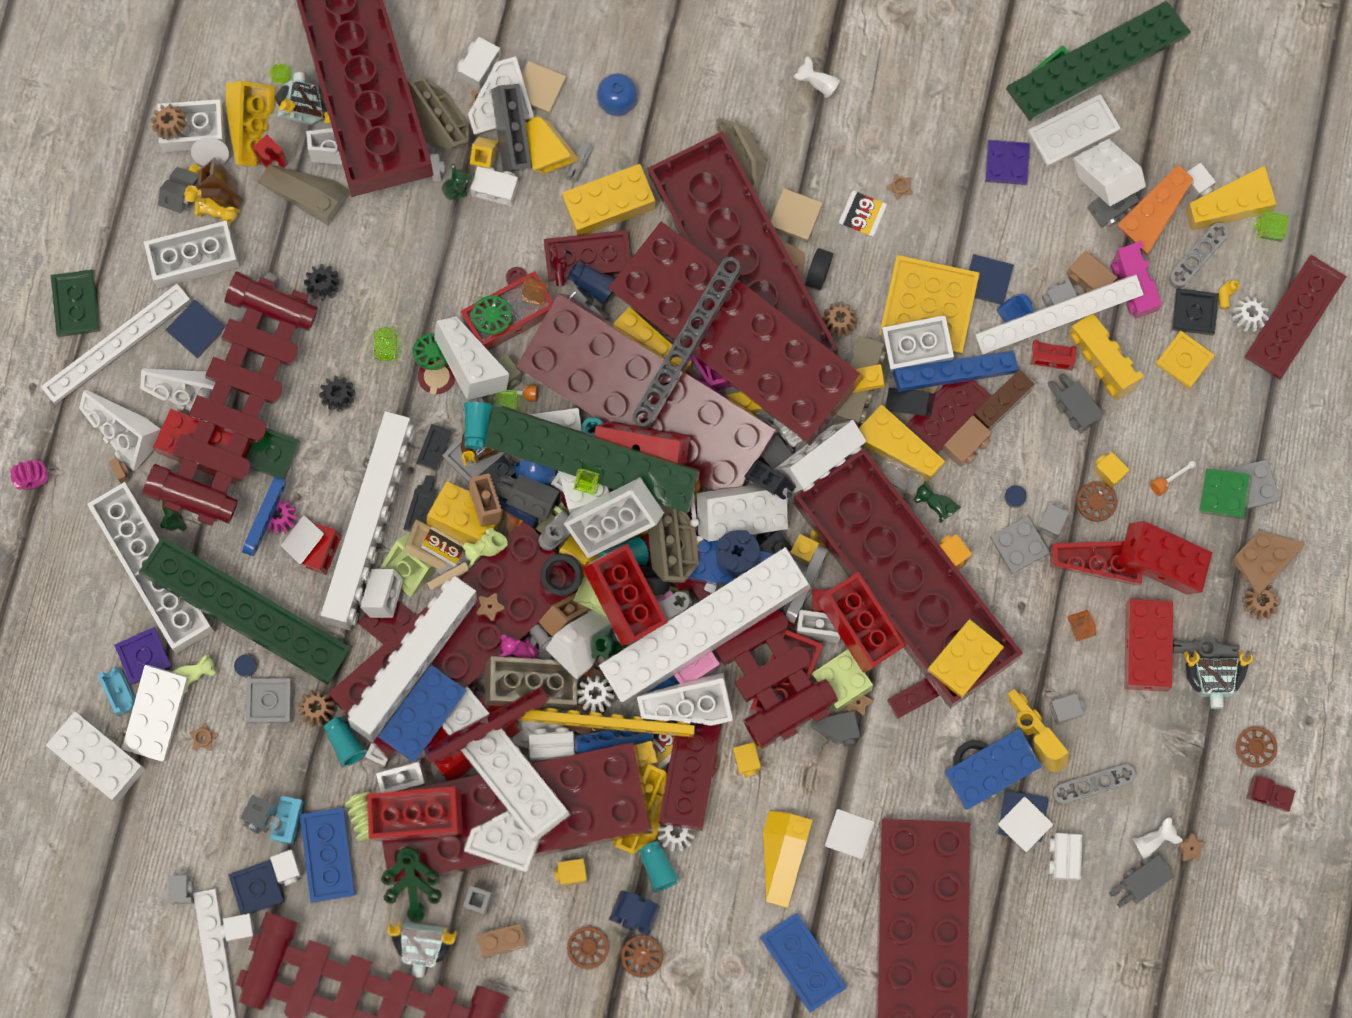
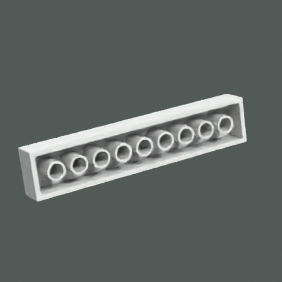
M386 411L384 413L321 612L322 619L328 625L351 631L352 625L355 626L358 621L359 613H356L358 605H361V599L364 596L363 589L369 579L371 564H375L377 560V544L382 543L384 537L382 528L384 523L387 524L391 512L388 509L390 503L393 504L397 495V491L394 490L396 484H400L403 471H401L403 463H407L409 457L408 445L413 443L416 432L413 431L414 426L408 417Z
M785 547L674 617L665 625L652 631L603 662L599 667L621 703L626 706L637 699V696L643 695L805 593L811 587Z

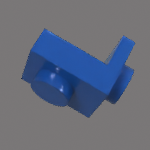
M1021 293L1013 295L999 306L996 311L1005 323L1032 313L1034 308L1030 298Z

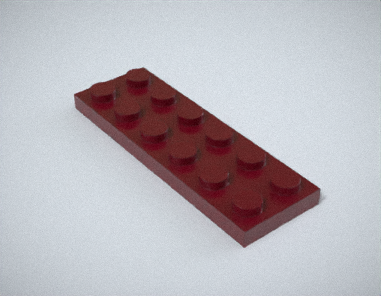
M1310 254L1244 358L1281 380L1347 276Z
M690 723V725H694L693 737L674 736L659 824L703 831L722 723L715 725H704L703 723L695 725Z

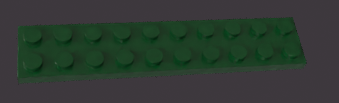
M1164 1L1007 86L1006 91L1031 122L1188 37L1191 32L1170 4Z
M499 404L494 405L484 443L485 447L615 490L641 478L658 504L685 513L689 512L700 473L698 469Z
M164 537L160 539L139 570L141 576L327 685L351 648Z

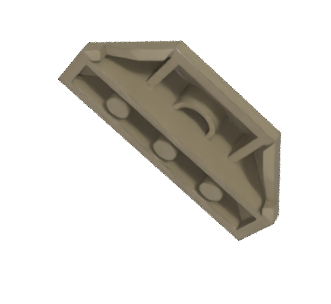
M425 76L408 80L421 129L432 145L449 149L467 144L469 142V124L448 93L436 84L429 82Z
M722 118L716 119L718 132H724L757 194L766 170V162L768 161L764 150L760 151L757 146L759 143L757 136L754 132L751 133L747 126Z
M659 504L664 514L657 525L648 529L652 569L662 581L684 583L699 566L695 527L691 526V519L685 512Z

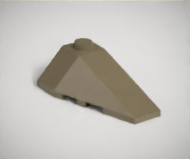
M269 165L258 180V183L328 226L350 195L349 189L334 180Z

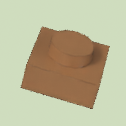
M117 458L110 460L109 463L118 481L121 484L129 482L127 474L130 472L125 462L120 463Z

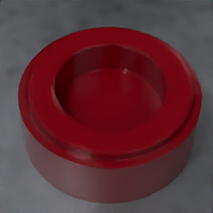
M513 267L506 273V282L509 285L527 274L524 269Z

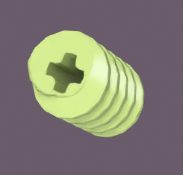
M363 792L351 796L347 799L349 801L345 803L346 808H352L348 811V815L355 816L350 822L353 825H357L353 831L360 833L356 837L357 841L370 840L366 797L371 792Z

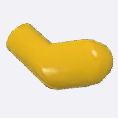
M1229 280L1219 288L1220 309L1230 308L1229 297L1240 288L1237 280Z

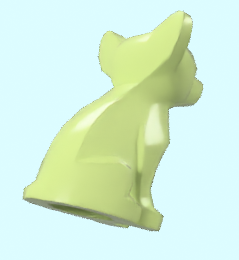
M488 528L485 530L486 535L483 534L482 538L476 543H464L462 547L465 550V556L470 561L468 568L470 569L481 556H493L505 549L508 543L506 537L492 528Z
M209 654L204 655L196 665H184L172 671L188 677L184 693L188 692V685L199 680L202 674L210 676L216 674L214 662Z

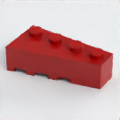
M1124 541L1053 543L1049 546L1050 567L1136 586L1142 584V574L1118 564Z

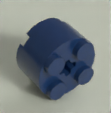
M734 530L724 534L717 541L716 559L719 570L725 576L736 579L760 563V548L756 538L747 530Z
M621 890L608 920L620 924L621 927L631 931L638 929L639 933L650 936L661 906L651 900H645L636 894Z

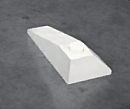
M143 368L141 370L140 389L163 401L168 400L176 404V408L182 411L185 409L190 412L197 395L209 399L215 382L205 378L207 371ZM229 393L228 398H227V400H226V402H225V406L228 405L230 393Z
M88 390L83 391L79 406L81 412L94 428H99L104 435L103 440L105 443H110L116 450L114 453L121 462H125L133 471L136 470L154 450L153 445L161 429L139 414Z
M592 610L557 632L546 647V650L577 680L592 667L595 661L591 656V638L595 634L608 636L612 626L607 617Z
M724 673L698 678L637 696L641 717L644 719L683 721V723H703L704 725H715L733 721Z

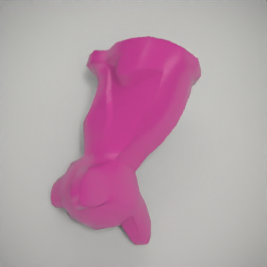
M506 634L501 635L502 643L500 646L503 653L498 657H507L513 654L516 658L538 659V650L530 643V640L526 639L522 642L520 640L517 641L513 637H508Z

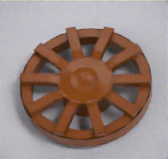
M1091 482L1079 491L1076 504L1078 511L1084 518L1093 522H1101L1110 518L1115 512L1117 497L1115 491L1105 483ZM1095 486L1101 487L1099 493H1097ZM1092 487L1093 494L1086 489ZM1105 488L1109 493L1103 496L1102 493ZM1082 493L1087 494L1089 499L1081 498ZM1112 496L1113 501H1106V498ZM1080 501L1088 502V505L1081 507ZM1105 504L1113 505L1112 510L1108 509ZM1090 508V515H1087L1084 510ZM1102 509H1104L1108 513L1104 517L1102 515ZM1095 511H1098L1099 518L1092 517Z
M1250 727L1238 736L1236 753L1246 766L1261 768L1270 764L1276 757L1277 742L1273 734L1267 729ZM1252 731L1253 739L1251 740L1246 733ZM1256 731L1263 732L1260 738H1257ZM1265 735L1269 736L1270 740L1267 742L1263 741ZM1243 736L1249 742L1248 744L1240 742ZM1273 744V750L1266 749V745ZM1240 746L1247 747V750L1241 752ZM1249 752L1250 755L1246 760L1242 755ZM1264 752L1271 753L1272 756L1268 759ZM1253 756H1255L1256 764L1250 762ZM1259 756L1265 760L1264 763L1259 764Z
M580 928L568 940V956L571 962L579 968H596L605 961L608 955V941L605 935L596 928ZM583 931H590L589 939L585 938ZM595 932L600 936L593 941L592 937L593 933ZM579 933L583 939L581 942L574 938ZM601 939L604 940V946H596V943ZM571 942H576L579 944V947L571 948ZM605 949L604 955L602 956L596 950ZM571 951H579L580 953L573 958ZM593 955H596L601 959L596 964ZM584 956L582 965L576 962L579 957ZM587 957H590L592 965H585Z
M644 935L632 937L625 943L621 952L623 967L629 974L638 978L649 977L656 973L663 960L662 949L658 942ZM643 939L642 947H639L636 940ZM646 940H649L653 944L646 949ZM633 942L636 950L629 948L628 945ZM656 946L658 952L650 953L649 951ZM628 950L633 953V956L624 957L625 951ZM659 956V962L651 960V957ZM633 959L634 962L628 967L625 960ZM649 962L656 966L652 971L648 966ZM636 964L638 965L637 973L631 970ZM642 966H645L648 973L640 974Z

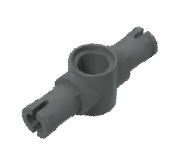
M1203 638L1202 640H1193L1192 642L1173 640L1174 654H1184L1187 651L1193 657L1195 650L1199 655V659L1239 658V645L1220 644V642L1212 638ZM1201 645H1208L1211 650L1210 654L1202 652Z

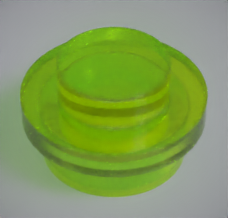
M276 64L271 68L270 78L274 83L284 84L290 79L291 72L285 64Z

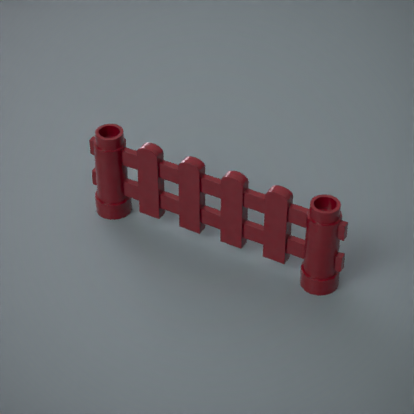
M238 271L235 272L230 282L224 302L239 309L243 307L246 309V312L241 322L229 318L222 335V340L232 345L225 361L213 356L205 375L206 379L215 382L209 399L197 395L189 412V417L198 420L199 423L192 438L180 434L172 452V456L182 459L179 470L175 474L171 472V469L154 463L142 491V495L158 502L160 500L164 501L163 508L179 513L181 508L199 515L197 521L213 526L214 522L218 520L227 524L231 522L238 500L229 497L227 490L232 479L243 481L249 474L250 463L247 459L242 458L248 440L258 443L265 436L266 423L258 419L264 402L274 404L281 397L282 385L274 380L280 363L290 366L297 359L298 347L295 343L290 342L295 328L298 329L299 327L310 331L318 312V307L308 304V295L293 290L292 294H288L274 288L275 282L263 277H260L259 281H255L253 277ZM262 315L279 321L274 335L257 329ZM247 350L265 357L259 373L241 367ZM231 388L249 395L242 412L225 406ZM215 427L233 434L226 451L208 444ZM198 466L216 472L211 487L193 481Z
M695 502V507H696V519H698V517H697V502ZM690 506V509H689V512H687V515H688V517L692 520V512H691V506ZM698 526L695 527L696 535H698ZM649 533L640 536V538L644 541L648 550L647 565H652ZM688 578L684 583L673 582L679 592H686L692 589L699 602L712 594L704 590L706 585L704 582ZM778 610L714 649L723 666L735 661L743 673L744 677L736 680L735 685L745 702L747 703L757 697L765 709L743 720L748 733L759 750L773 744L779 737L783 741L798 734L796 728L811 719L816 724L830 716L829 707L838 702L836 693L827 679H823L816 684H811L804 670L810 666V656L806 649L800 646L790 650L781 635L788 630V621L786 616ZM766 643L776 659L759 668L750 652ZM789 680L796 693L779 701L772 688Z
M267 911L260 927L262 931L260 935H253L248 949L254 952L247 971L241 969L235 984L241 987L240 990H242L238 1000L239 1003L263 1011L267 999L273 998L286 1003L284 1014L288 1018H306L309 1011L327 1018H401L405 1005L425 1011L424 1018H500L501 1014H504L510 998L508 995L476 985L470 1001L472 1005L469 1009L454 1004L458 991L435 984L432 995L412 989L415 976L393 969L390 980L371 975L370 971L373 962L351 954L347 966L328 960L332 947L309 940L305 951L291 947L289 944L291 940H294L299 923ZM283 962L299 967L293 986L276 981ZM321 976L341 982L335 1001L315 995ZM364 990L383 997L377 1016L357 1010Z

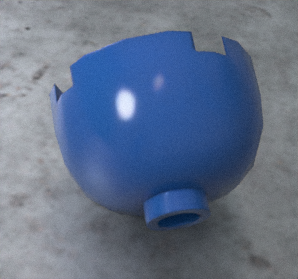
M619 73L610 74L603 78L598 85L596 93L599 107L606 114L616 117L628 114L632 108L634 109L638 99L637 87L632 79Z
M527 460L514 463L516 478H518L519 474H523L532 480L549 485L557 474V470Z

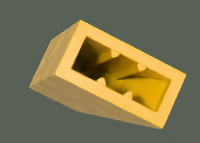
M533 117L529 122L525 123L531 164L535 172L544 175L579 161L577 155L549 121L542 117Z

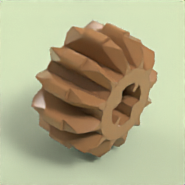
M169 103L167 108L161 105V111L154 110L155 117H151L152 129L157 132L158 137L164 136L166 140H169L172 135L177 139V133L184 134L183 127H187L186 115L181 112L180 107L173 108V105Z
M840 301L838 302V307L832 303L830 304V310H824L825 316L822 319L826 323L828 330L830 329L831 336L837 333V338L839 339L842 333L847 337L850 334L849 330H855L854 324L857 323L858 318L853 317L856 314L855 310L849 311V304L844 308ZM840 317V320L843 318V322L839 323V320L836 322V318Z
M1270 586L1267 590H1264L1258 598H1255L1252 594L1254 591L1252 587L1251 591L1247 590L1244 593L1247 598H1244L1242 603L1248 605L1244 608L1245 612L1251 610L1250 618L1257 614L1258 621H1261L1263 617L1268 620L1272 617L1271 613L1276 614L1278 612L1276 606L1280 605V601L1274 599L1279 595L1278 593H1271L1273 587ZM1259 598L1263 599L1262 602H1265L1263 606L1259 605L1261 602H1257Z
M310 690L311 697L308 698L307 695L303 694L302 697L305 702H298V706L303 708L298 711V714L304 715L302 721L304 723L309 721L311 727L315 725L316 721L318 726L321 727L323 726V719L326 722L330 721L327 714L334 715L335 712L329 708L335 706V703L329 701V694L323 696L322 690L318 691L317 696L313 690ZM318 704L321 710H316L314 713L311 708L316 707Z

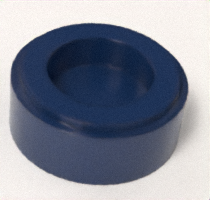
M1018 485L1009 487L1004 496L1007 505L1013 508L1021 507L1027 498L1024 488Z
M241 655L235 660L234 669L239 676L247 678L256 672L257 664L251 656Z

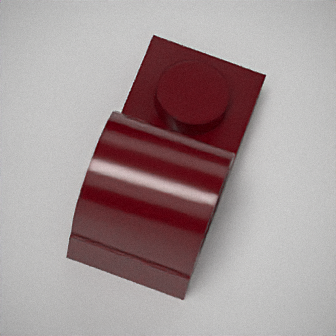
M1254 776L1251 778L1246 799L1290 812L1296 791L1277 785L1272 779Z

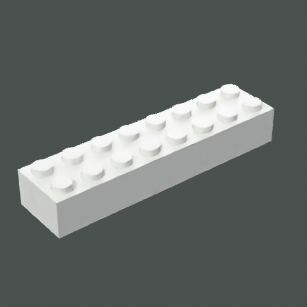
M124 482L87 504L172 650L177 654L213 633V628L201 610L139 574V570L160 539L128 485Z
M454 576L451 581L449 579L446 580L441 587L443 592L438 598L434 597L427 607L429 611L425 616L421 615L414 624L416 628L412 634L408 632L401 642L403 646L399 651L395 650L388 659L389 665L385 670L382 668L375 676L377 681L372 688L368 686L361 696L363 700L360 704H355L349 711L348 716L350 717L348 720L351 728L371 742L376 739L477 602L476 591Z

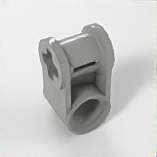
M564 511L560 512L540 535L538 542L543 549L553 550L562 541L570 537L571 533L564 525L569 516Z
M676 592L665 600L658 602L667 622L693 606L692 599L684 592ZM681 598H682L683 600H685V601H684V605H685V606H683V607H681V606L678 605V604H679V601H678V600L681 599Z

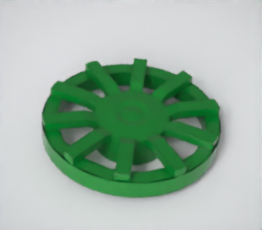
M496 295L485 296L474 305L472 320L480 332L487 335H497L504 332L511 324L512 310L508 302ZM488 300H493L492 306L489 305ZM497 301L502 302L501 305H499L498 307H496V302H497ZM483 302L486 304V309L480 306ZM504 306L507 307L508 311H499ZM477 309H479V310L483 311L484 313H483V314H476V311H477ZM501 315H508V320L501 318ZM484 317L480 323H477L476 318ZM499 321L505 323L502 328L498 325ZM485 322L488 323L487 330L481 327ZM495 324L497 330L491 331V325Z
M431 333L417 339L413 346V357L422 368L439 370L447 366L448 363L441 355L443 353L437 342L433 343L432 339H435V334ZM429 339L430 344H427L424 340ZM422 343L425 346V348L418 347V345ZM416 350L424 351V353L417 355ZM425 356L426 360L423 363L420 358ZM441 359L443 363L437 364V360ZM434 361V365H428V362Z

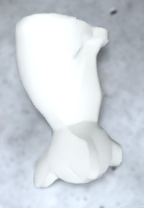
M809 57L805 58L804 64L799 67L794 75L796 80L809 81L814 88L824 94L826 99L830 97L840 82L835 76L814 72L813 62Z
M1170 817L1162 822L1158 831L1147 833L1140 838H1133L1143 859L1152 856V852L1164 840L1174 844H1179L1183 841L1177 835L1176 828L1172 824Z

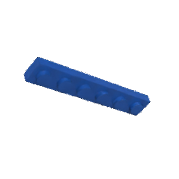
M1009 351L894 369L893 377L897 390L900 392L1015 374L1019 367L1014 352Z

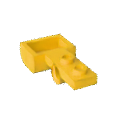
M1013 689L1007 693V701L1018 713L1017 729L1020 728L1024 735H1031L1033 733L1036 735L1034 737V753L1046 770L1056 773L1067 767L1069 752L1049 727L1046 728L1043 725L1040 714L1035 709H1030L1027 705L1028 700L1021 692L1018 694ZM1029 719L1032 721V724L1024 726L1021 724V721Z

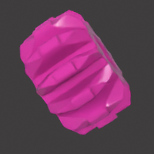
M33 459L31 461L19 462L18 465H14L10 470L11 482H13L14 487L18 490L22 489L25 491L27 489L39 488L40 485H44L48 480L47 468L40 460L36 461Z
M283 498L280 499L267 531L270 532L274 529V533L278 535L280 529L287 533V526L294 528V524L291 521L297 520V516L294 515L297 510L295 507H291V501L288 500L284 503ZM281 512L283 517L281 519L277 517L276 520L275 514L279 513L280 515Z

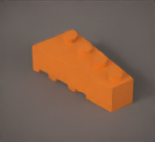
M1178 164L1117 224L1118 228L1133 243L1142 241L1143 248H1140V250L1147 257L1152 252L1177 208L1190 190L1194 179Z

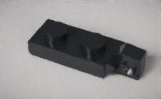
M426 475L423 486L418 485L417 489L415 488L404 524V531L410 532L415 520L427 525V515L437 496V489H433L435 482L433 476Z

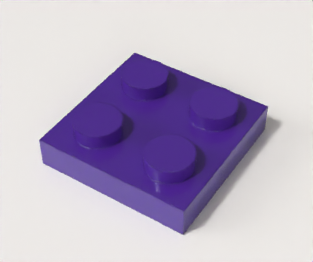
M988 140L985 182L1027 185L1030 143Z
M155 627L114 644L131 685L141 681L145 665L164 670L172 668Z

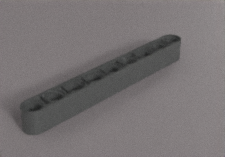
M727 257L721 262L632 415L633 421L638 428L648 429L652 426L741 274V267L736 258ZM733 264L737 268L735 272L727 273L725 271L726 266ZM717 283H724L726 285L722 292L714 290ZM708 301L715 303L714 308L710 311L703 309L704 304ZM702 320L704 325L700 329H694L692 327L693 322ZM684 339H691L693 341L691 347L684 348L681 346ZM674 357L682 359L681 364L677 367L670 365ZM663 376L671 378L670 383L666 386L659 383L660 378ZM656 394L660 396L657 404H650L648 402L651 395ZM642 413L649 415L648 421L645 423H639L637 420L638 416Z

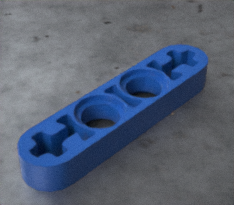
M278 476L273 479L246 538L242 553L252 557L255 556L284 493L287 480Z
M606 730L583 734L576 737L575 750L578 753H585L628 743L638 745L653 741L654 734L620 730Z

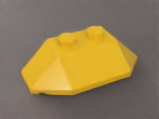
M648 763L641 770L653 833L613 841V846L630 854H635L643 846L655 841L658 827L661 826L659 824V817L667 774L665 771Z

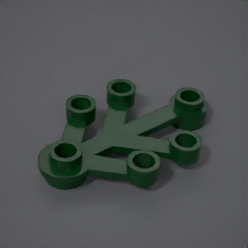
M405 846L398 851V861L389 870L383 872L381 881L385 885H392L396 875L405 868L406 875L392 888L386 890L384 900L389 904L395 903L398 895L407 887L410 903L407 916L410 921L416 923L423 920L426 913L425 906L419 902L417 887L428 895L427 899L431 904H438L442 893L432 886L438 883L440 876L437 871L431 870L419 860L418 851L414 847ZM415 869L425 875V881L415 874Z

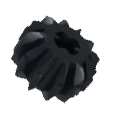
M320 264L319 269L312 266L313 273L306 272L308 279L304 280L305 286H308L306 288L307 293H312L314 299L320 295L323 301L325 300V295L332 298L331 292L339 291L337 287L340 284V279L337 278L338 272H332L330 265L326 269H324L323 264ZM323 280L326 283L322 285L319 281Z
M335 375L334 381L331 382L327 378L326 382L328 385L320 386L321 390H323V392L319 393V397L323 399L321 403L323 406L328 405L330 411L336 407L337 412H341V406L348 409L347 402L354 403V398L351 396H354L356 392L354 389H351L353 384L352 382H347L346 377H342L339 381L338 376ZM338 391L341 395L337 397L334 395V392Z

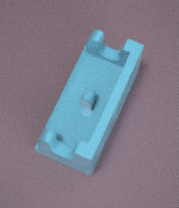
M113 667L109 673L101 672L97 674L115 714L121 717L131 712L135 703V697L122 669Z
M285 796L280 797L269 840L294 846L300 822L299 814H302L304 806L302 800Z

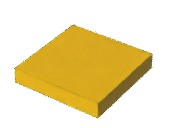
M1180 331L1155 365L1190 390L1215 355Z

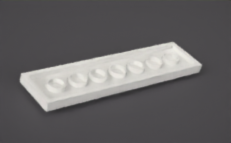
M468 687L465 688L467 690L441 725L448 735L489 714ZM502 729L488 732L483 739L479 741L473 740L461 750L533 842L537 841L570 815Z

